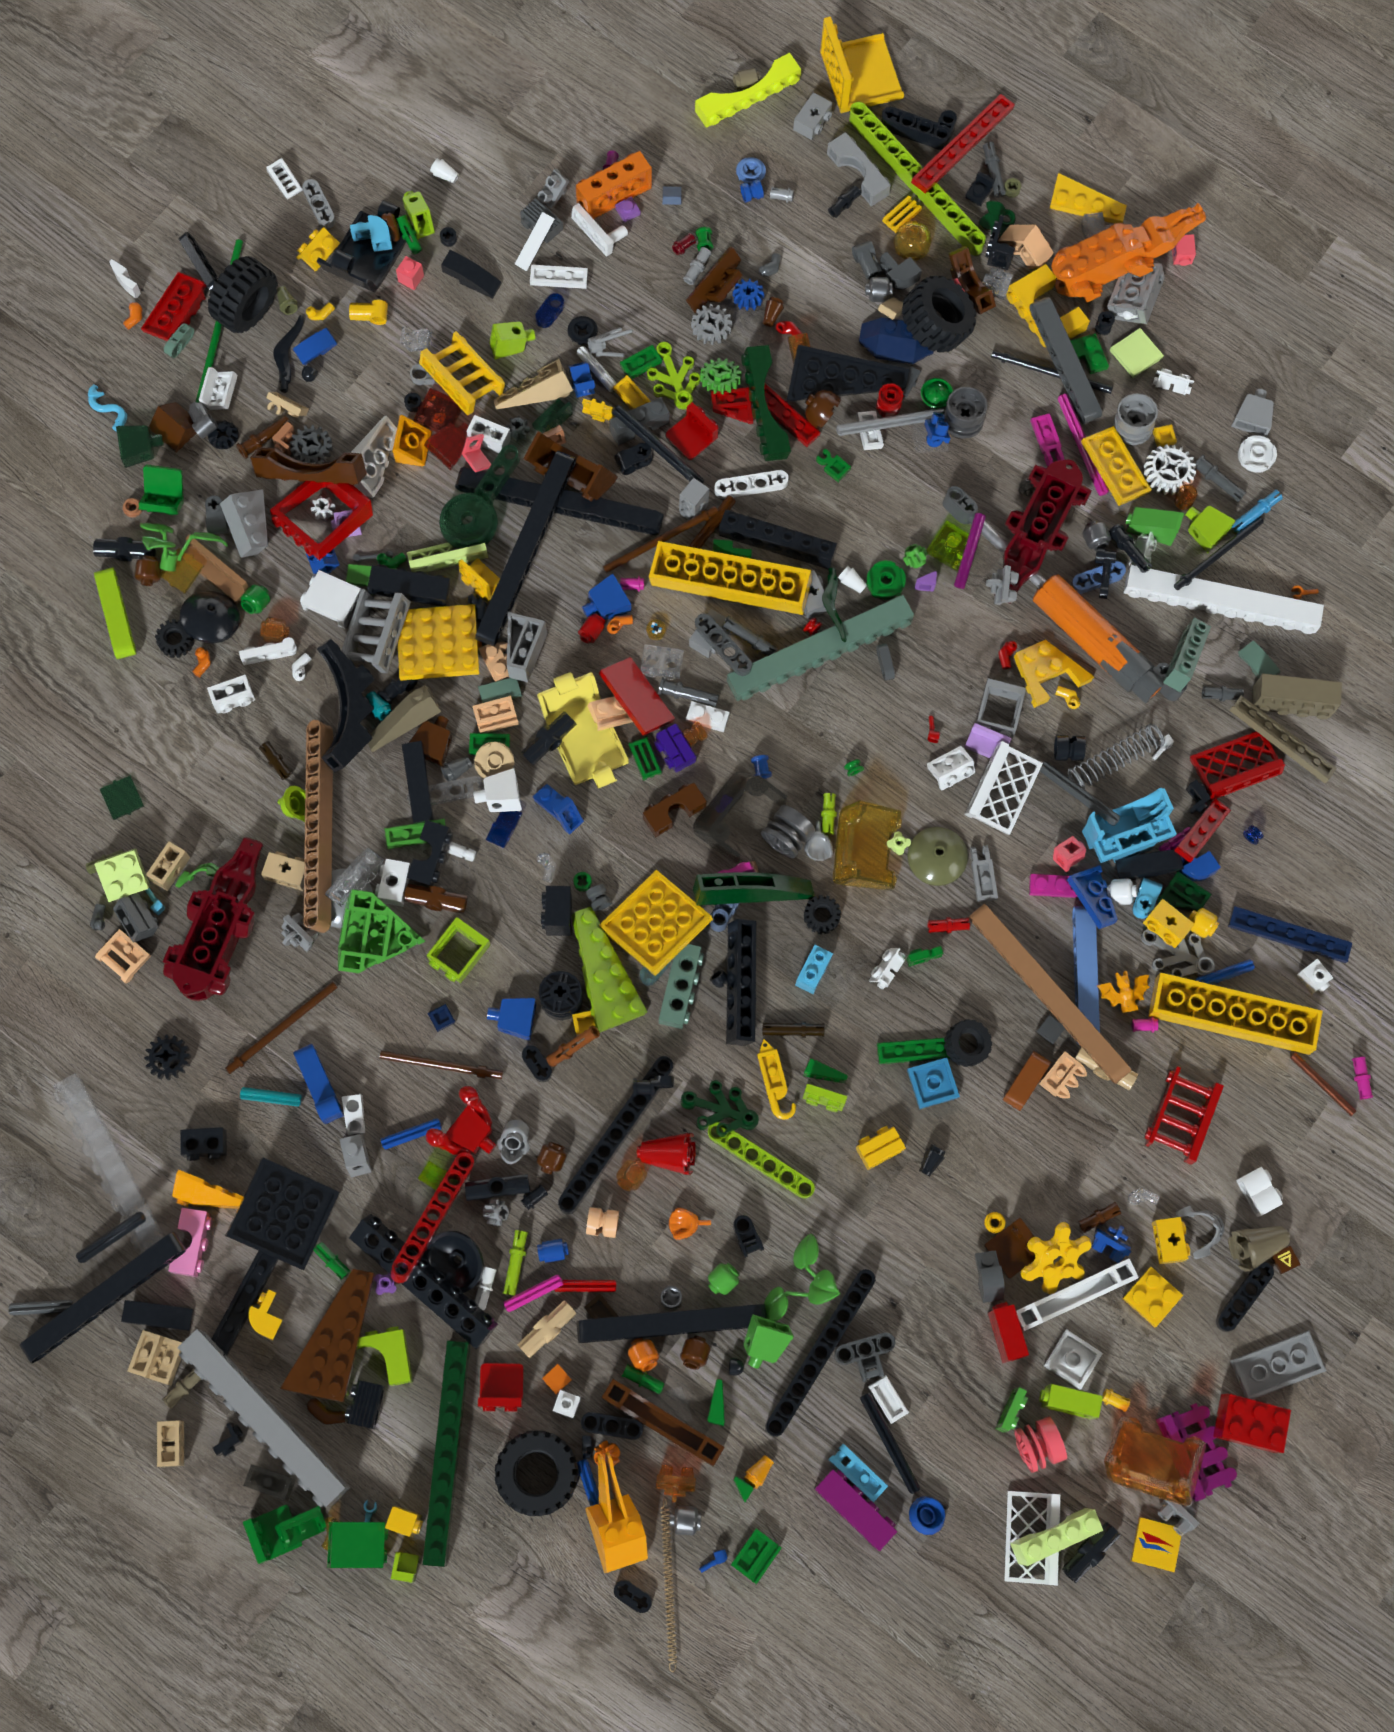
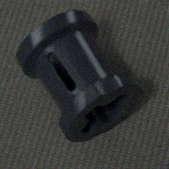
M1109 311L1101 312L1096 322L1095 331L1100 335H1108L1115 322L1114 315Z

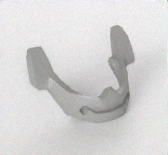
M1191 1206L1178 1210L1176 1212L1177 1217L1188 1216L1190 1218L1195 1215H1203L1213 1221V1226L1216 1228L1214 1238L1211 1242L1204 1244L1201 1249L1193 1253L1195 1259L1211 1255L1210 1248L1220 1242L1224 1232V1223L1221 1217L1208 1210L1194 1211Z

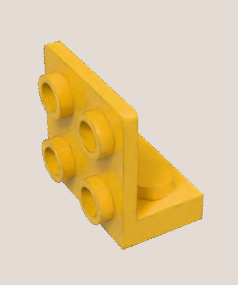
M478 558L470 565L462 559L458 561L461 580L467 586L471 585L475 589V593L482 599L485 598L490 601L500 578Z

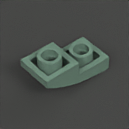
M1254 640L1238 652L1239 657L1251 667L1252 672L1258 678L1262 673L1272 675L1281 673L1272 659Z

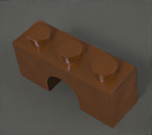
M694 782L690 785L687 783L682 785L675 794L672 795L670 793L664 796L658 804L647 806L643 812V820L656 838L673 828V822L668 815L671 810L676 808L683 809L690 818L705 809L707 801Z

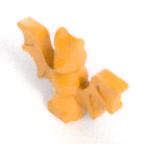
M1124 971L1122 976L1118 972L1115 973L1117 986L1119 987L1118 993L1111 983L1097 985L1102 993L1101 998L1108 999L1112 1007L1118 1003L1121 1004L1122 1013L1138 1010L1135 1000H1144V992L1150 988L1147 983L1149 975L1135 977L1132 990L1127 971Z

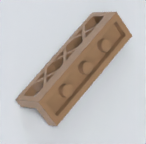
M196 539L190 542L182 559L233 600L234 603L238 604L241 601L242 594L249 587L247 582Z

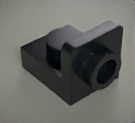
M978 172L976 180L967 191L965 198L982 206L993 189L994 179L987 174Z

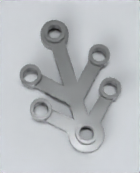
M1149 929L1142 933L1141 940L1145 945H1155L1175 955L1164 959H1155L1152 962L1153 970L1159 972L1164 967L1186 961L1192 964V966L1183 969L1174 968L1170 975H1174V972L1177 971L1180 973V977L1183 978L1194 973L1204 976L1214 972V961L1210 957L1205 956L1199 935L1193 933L1188 937V944L1194 947L1195 957L1189 953L1185 939L1179 943L1178 947L1173 948ZM1146 935H1150L1152 941H1148ZM1191 937H1196L1198 942H1192ZM1160 962L1162 967H1156L1155 963ZM1201 964H1206L1207 970H1203Z

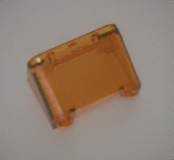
M1121 1416L1104 1459L1106 1474L1110 1481L1118 1485L1180 1505L1189 1506L1194 1496L1206 1444L1200 1438L1194 1436L1186 1438L1184 1443L1146 1432L1143 1431V1427L1138 1419Z

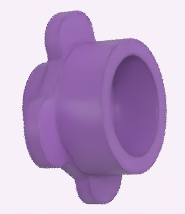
M377 1274L374 1277L377 1284L375 1292L378 1295L383 1293L393 1294L397 1288L391 1278V1274Z

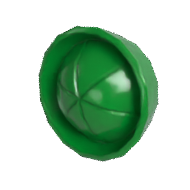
M932 378L923 384L921 397L929 408L942 409L946 407L949 395L954 390L946 380Z

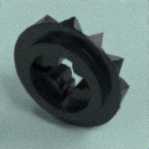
M576 317L568 325V336L572 342L575 341L579 345L581 343L588 345V338L598 335L597 324L589 317ZM579 329H586L587 334H579Z
M226 420L216 421L218 428L208 435L210 444L217 449L231 448L238 440V429L232 422L230 423ZM218 431H219V432H220V431H221V432L226 431V435H227L228 437L223 436V435L220 437Z

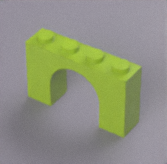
M399 1326L386 1329L385 1333L378 1334L377 1330L366 1332L364 1337L359 1338L357 1350L364 1347H372L379 1350L384 1356L390 1386L413 1382L406 1335L403 1329L399 1330Z

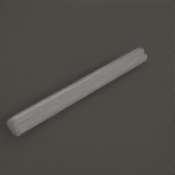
M939 408L837 425L836 430L837 435L843 436L922 423L926 419L931 420L933 412L945 415V411Z

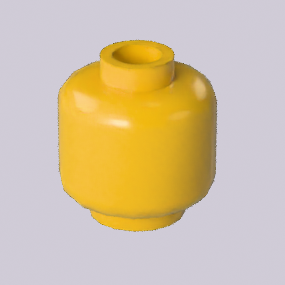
M1200 908L1197 912L1193 910L1188 918L1195 924L1190 931L1202 938H1206L1208 935L1211 937L1219 925L1217 922L1218 917L1205 908Z

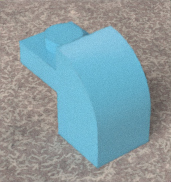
M368 215L367 223L358 222L350 225L353 241L371 239L374 252L393 249L388 225L382 218Z

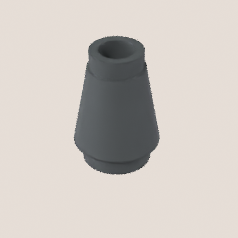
M466 756L445 763L441 767V771L448 782L451 780L455 781L472 767V763Z

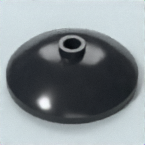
M201 591L189 596L184 601L180 610V622L183 629L192 638L204 643H219L231 638L236 633L240 624V612L237 605L228 596L215 591Z
M458 1231L441 1232L432 1238L424 1252L423 1258L427 1259L434 1269L442 1272L449 1282L458 1286L462 1293L471 1290L482 1277L484 1269L482 1253L478 1245L466 1234ZM457 1255L461 1257L462 1261L457 1258Z

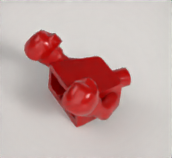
M464 1086L458 1093L460 1099L468 1104L446 1134L441 1130L431 1128L426 1132V1141L429 1145L442 1150L445 1149L453 1155H458L462 1152L475 1155L480 1148L491 1154L497 1144L489 1139L493 1132L489 1112L482 1104L477 1090L471 1086Z

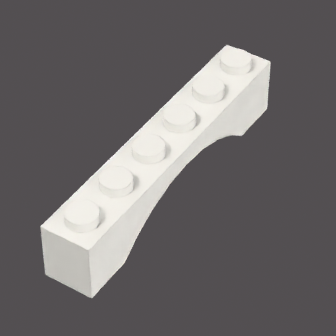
M1130 1259L1017 1310L1022 1332L1138 1279L1139 1277Z

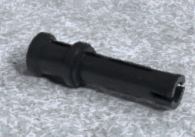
M1122 524L1113 526L1109 533L1111 539L1116 541L1117 547L1127 553L1142 573L1148 572L1152 564L1133 543V537L1125 532Z

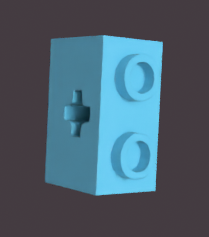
M814 945L796 980L795 986L814 994L832 959L833 953Z

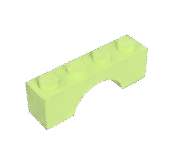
M1084 1508L1067 1516L1062 1523L1050 1529L1028 1534L1010 1544L1018 1564L1029 1566L1103 1531L1095 1509Z

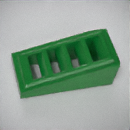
M811 1058L803 1074L805 1077L838 1083H846L848 1078L846 1074Z
M717 1379L707 1422L724 1427L723 1382L721 1379Z

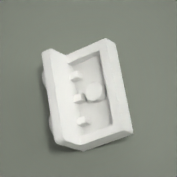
M208 367L199 401L209 410L228 409L238 375L234 371L217 372L213 367Z

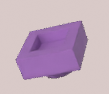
M632 197L615 204V209L624 223L640 215V209Z

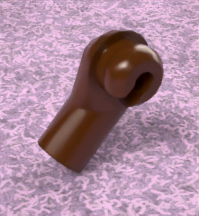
M390 212L388 214L384 213L382 219L388 223L391 240H400L395 216Z

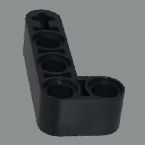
M890 106L884 108L881 122L893 134L942 150L950 142L955 129L957 115L952 110H945L941 113L938 122H934Z

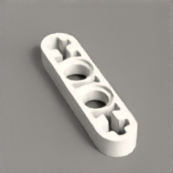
M783 470L720 479L715 483L714 493L718 498L725 499L728 495L740 497L782 490L788 485V474ZM777 477H780L781 480H783L782 483H779ZM758 479H763L766 481V485L759 487L755 482ZM739 482H744L747 484V488L740 490L736 485ZM720 486H724L726 492H722Z

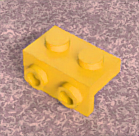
M324 227L320 230L315 229L309 235L310 241L307 244L304 242L297 249L299 254L296 258L298 260L302 259L314 271L321 267L317 263L318 257L326 261L340 244Z

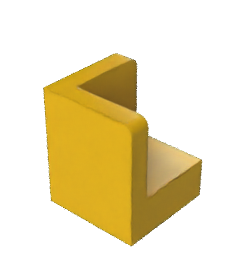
M591 1011L572 1014L576 1036L587 1030L590 1026H595Z

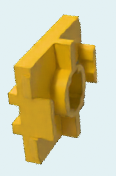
M583 398L582 413L591 415L593 420L604 423L605 419L610 420L615 417L612 413L613 407L607 406L604 401L597 403L594 398L592 401Z

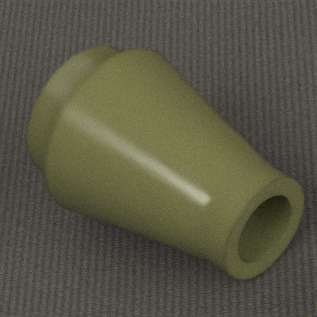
M285 286L277 288L281 312L286 315L294 314L298 309V302Z

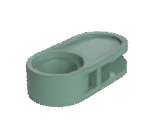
M183 323L165 344L164 353L172 358L177 357L193 338L194 328Z

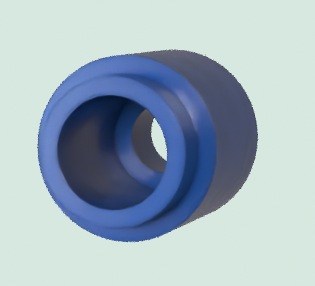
M562 1238L544 1241L542 1244L537 1245L540 1262L545 1261V1263L565 1260V1255H569L567 1242H563Z

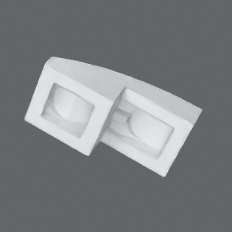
M111 259L110 265L118 282L130 295L137 299L141 294L137 283L130 280L127 268Z

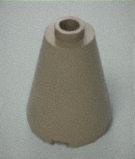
M1282 1226L1235 1230L1231 1232L1232 1236L1228 1238L1231 1256L1234 1260L1238 1259L1240 1262L1238 1267L1249 1272L1287 1247L1290 1241V1234Z

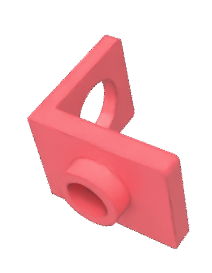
M483 434L468 437L462 451L463 457L474 472L486 470L492 466L480 449L484 438ZM478 440L474 446L469 447L473 441Z

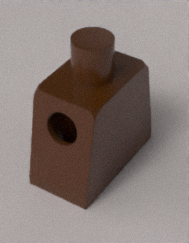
M439 715L435 724L428 721L423 722L409 743L422 741L425 759L443 767L452 735L449 730L445 729L449 720Z

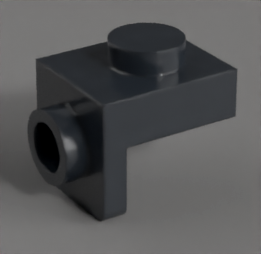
M1196 779L1186 788L1187 792L1196 802L1189 811L1191 814L1196 811L1200 813L1208 807L1207 803L1211 799L1204 784L1199 783Z
M226 1424L231 1437L213 1447L217 1456L223 1455L226 1457L236 1451V1446L243 1443L241 1437L244 1435L238 1424Z

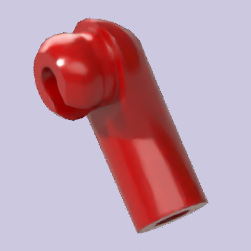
M1015 641L1006 642L998 652L1003 670L1012 667L1010 656L1017 650V643Z

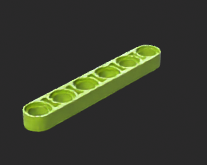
M720 1122L709 1126L708 1136L716 1144L798 1197L807 1199L813 1195L815 1190L813 1182L735 1131L729 1132L725 1137H714L711 1134V1129ZM731 1138H738L741 1144L737 1149L729 1146L728 1142ZM749 1149H755L758 1152V1157L755 1160L747 1158L746 1152ZM767 1160L773 1161L776 1165V1168L771 1172L764 1169V1163ZM784 1172H791L793 1181L785 1183L782 1181L781 1175ZM802 1183L810 1185L811 1192L809 1194H802L799 1191V1186Z

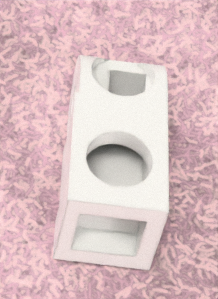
M363 1095L343 1096L342 1103L347 1134L365 1133Z

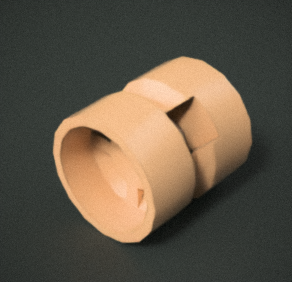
M590 1207L586 1235L598 1236L602 1233L604 1237L616 1238L619 1211L608 1209L606 1212H603L601 1208Z

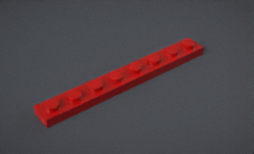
M1000 94L912 178L911 183L926 194L1013 110L1015 104Z

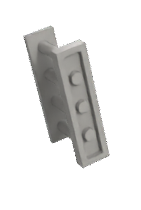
M362 589L357 599V605L341 651L352 662H370L381 673H388L411 602L402 593H395L392 601L374 600L365 589ZM371 607L389 609L387 618L368 617ZM365 625L384 627L381 636L362 635ZM359 643L378 645L375 654L356 653Z

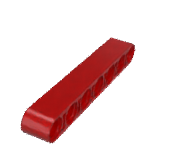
M462 1152L456 1156L393 1262L391 1278L396 1283H404L409 1279L471 1174L474 1158L470 1153ZM466 1162L469 1167L463 1168L459 1163ZM455 1179L459 1184L452 1185L448 1180ZM444 1196L448 1199V1202H440L438 1197ZM435 1214L438 1219L430 1220L428 1215ZM423 1231L428 1236L420 1238L417 1233ZM413 1249L417 1252V1255L409 1256L406 1251ZM402 1267L407 1272L405 1274H398L395 1269Z

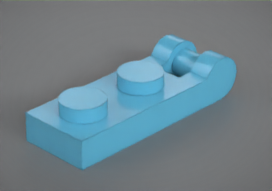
M842 1444L838 1448L837 1454L835 1456L832 1455L828 1460L874 1503L888 1485L846 1445ZM847 1456L851 1461L845 1467L841 1461Z

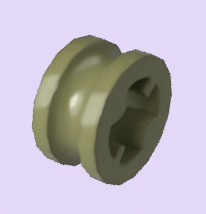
M1015 178L1008 179L1004 186L1005 195L1010 198L1018 196L1021 189L1020 181Z

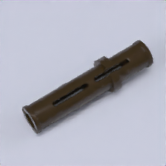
M802 1021V1023L763 1022L762 1036L824 1037V1023L806 1024V1021Z

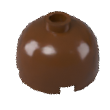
M828 390L818 391L815 395L811 393L805 401L807 404L805 416L808 422L818 430L822 428L833 415V406L838 407L841 398Z

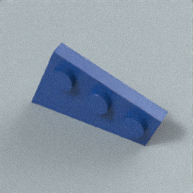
M1101 865L1070 875L1067 879L1098 929L1113 925L1118 920L1112 900L1107 895L1106 881L1101 876Z

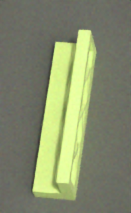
M483 535L407 552L411 572L415 573L416 571L426 573L459 565L458 561L461 559L468 563L475 561L477 558L479 560L488 558ZM480 541V544L470 546L472 543ZM457 546H458V547L461 548V549H457V550L451 551L453 547H457ZM436 551L442 552L440 554L432 555ZM419 555H420V556L423 557V558H419V559L412 560V557H415V556H419Z

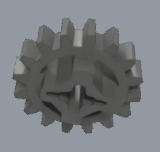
M314 425L311 426V429L304 426V431L298 429V435H292L294 441H290V450L295 460L311 464H319L318 461L321 460L325 463L324 457H330L329 451L333 450L332 440L328 432H323L322 427L316 430ZM321 439L324 442V446L321 445Z

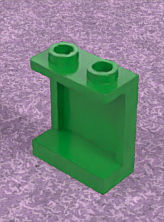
M329 1522L327 1568H383L384 1563H387V1550H384V1540L388 1539V1529L385 1528V1522Z

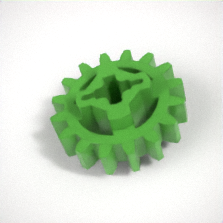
M718 358L716 362L711 359L710 364L705 363L704 368H701L700 381L702 382V387L707 386V391L714 390V394L717 391H720L722 395L724 391L731 393V388L737 389V385L741 383L739 365L734 366V361L728 363L727 358L724 361Z

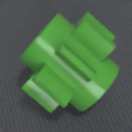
M913 544L905 549L903 560L906 566L910 565V567L919 568L926 563L928 553L925 547Z

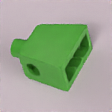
M752 1315L744 1341L745 1350L751 1356L748 1361L751 1367L759 1369L763 1360L775 1363L794 1337L789 1325Z

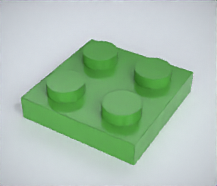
M1020 1387L1012 1390L995 1429L1004 1433L1015 1428L1019 1417L1016 1416L1018 1410H1023L1028 1400L1025 1397L1026 1390Z

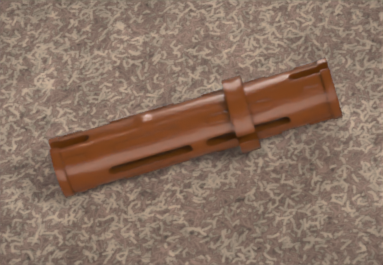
M592 1025L568 1043H562L556 1051L546 1057L548 1064L551 1067H555L563 1060L570 1059L575 1052L595 1038H598L600 1036L599 1030Z

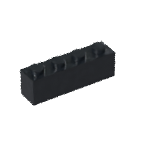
M381 564L377 566L372 565L368 582V593L371 595L393 598L395 593H402L409 601L442 607L447 605L450 589V578L444 575L437 574L432 576L427 575L423 571L409 572L404 568L391 569Z

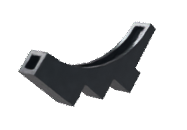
M329 639L321 644L317 650L333 674L338 689L340 715L336 735L330 747L321 758L335 773L343 769L373 739L360 722L374 709L369 700L361 693L375 678L363 665L356 668L352 660L341 651L339 645L332 639Z

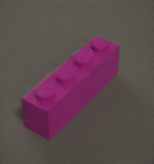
M832 1469L814 1490L877 1551H881L897 1533L894 1529L896 1524L887 1516L883 1518L878 1513L880 1509L871 1500L867 1503L862 1498L864 1493L855 1485L851 1487L846 1482L848 1478L839 1469L836 1472Z

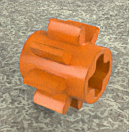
M605 1440L594 1448L596 1451L594 1460L597 1465L598 1455L602 1454L605 1460V1453L607 1452L612 1457L613 1466L620 1462L618 1459L620 1449L615 1443L609 1444Z

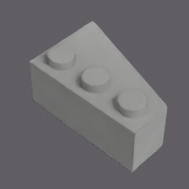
M263 489L230 494L220 503L241 558L258 555L268 546Z
M508 612L507 669L509 678L528 682L547 636L546 623L543 620Z

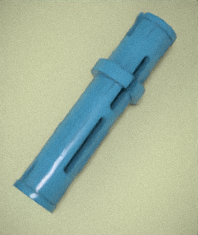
M1274 490L1266 498H1261L1257 501V505L1235 521L1232 529L1238 524L1239 527L1234 532H1241L1263 513H1268L1272 506L1283 499L1281 494L1274 498L1280 492Z

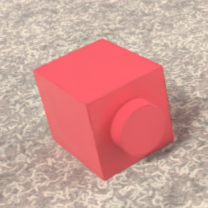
M1194 234L1184 235L1172 249L1173 265L1180 264L1181 266H1186L1193 263L1196 256Z
M405 256L396 269L398 282L413 290L416 289L424 277L422 264Z

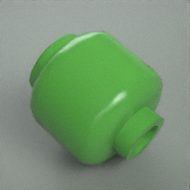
M720 1263L709 1273L708 1280L710 1284L708 1287L715 1294L727 1295L738 1285L739 1273L731 1264Z

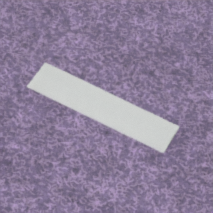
M542 212L515 265L525 271L528 270L554 218Z

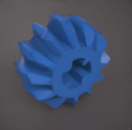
M750 278L748 282L742 279L740 284L736 283L735 289L732 292L734 304H738L739 309L745 307L746 311L749 308L755 311L756 306H761L764 299L762 285H758L757 280L751 282Z

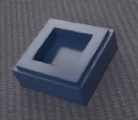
M446 1004L428 1013L437 1032L456 1023Z

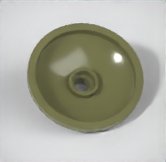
M931 827L919 832L913 838L908 848L907 859L911 871L919 880L933 886H944L953 883L963 874L968 862V852L965 843L955 832L943 827ZM936 850H941L943 854L937 855Z

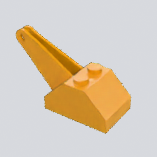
M609 1452L605 1453V1460L602 1454L598 1455L599 1504L585 1508L604 1573L648 1559L646 1535L640 1515L629 1494L621 1496L613 1460ZM608 1475L614 1496L612 1500H610Z

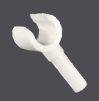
M1169 734L1164 736L1165 744L1152 756L1153 760L1156 761L1165 750L1172 747L1174 740Z

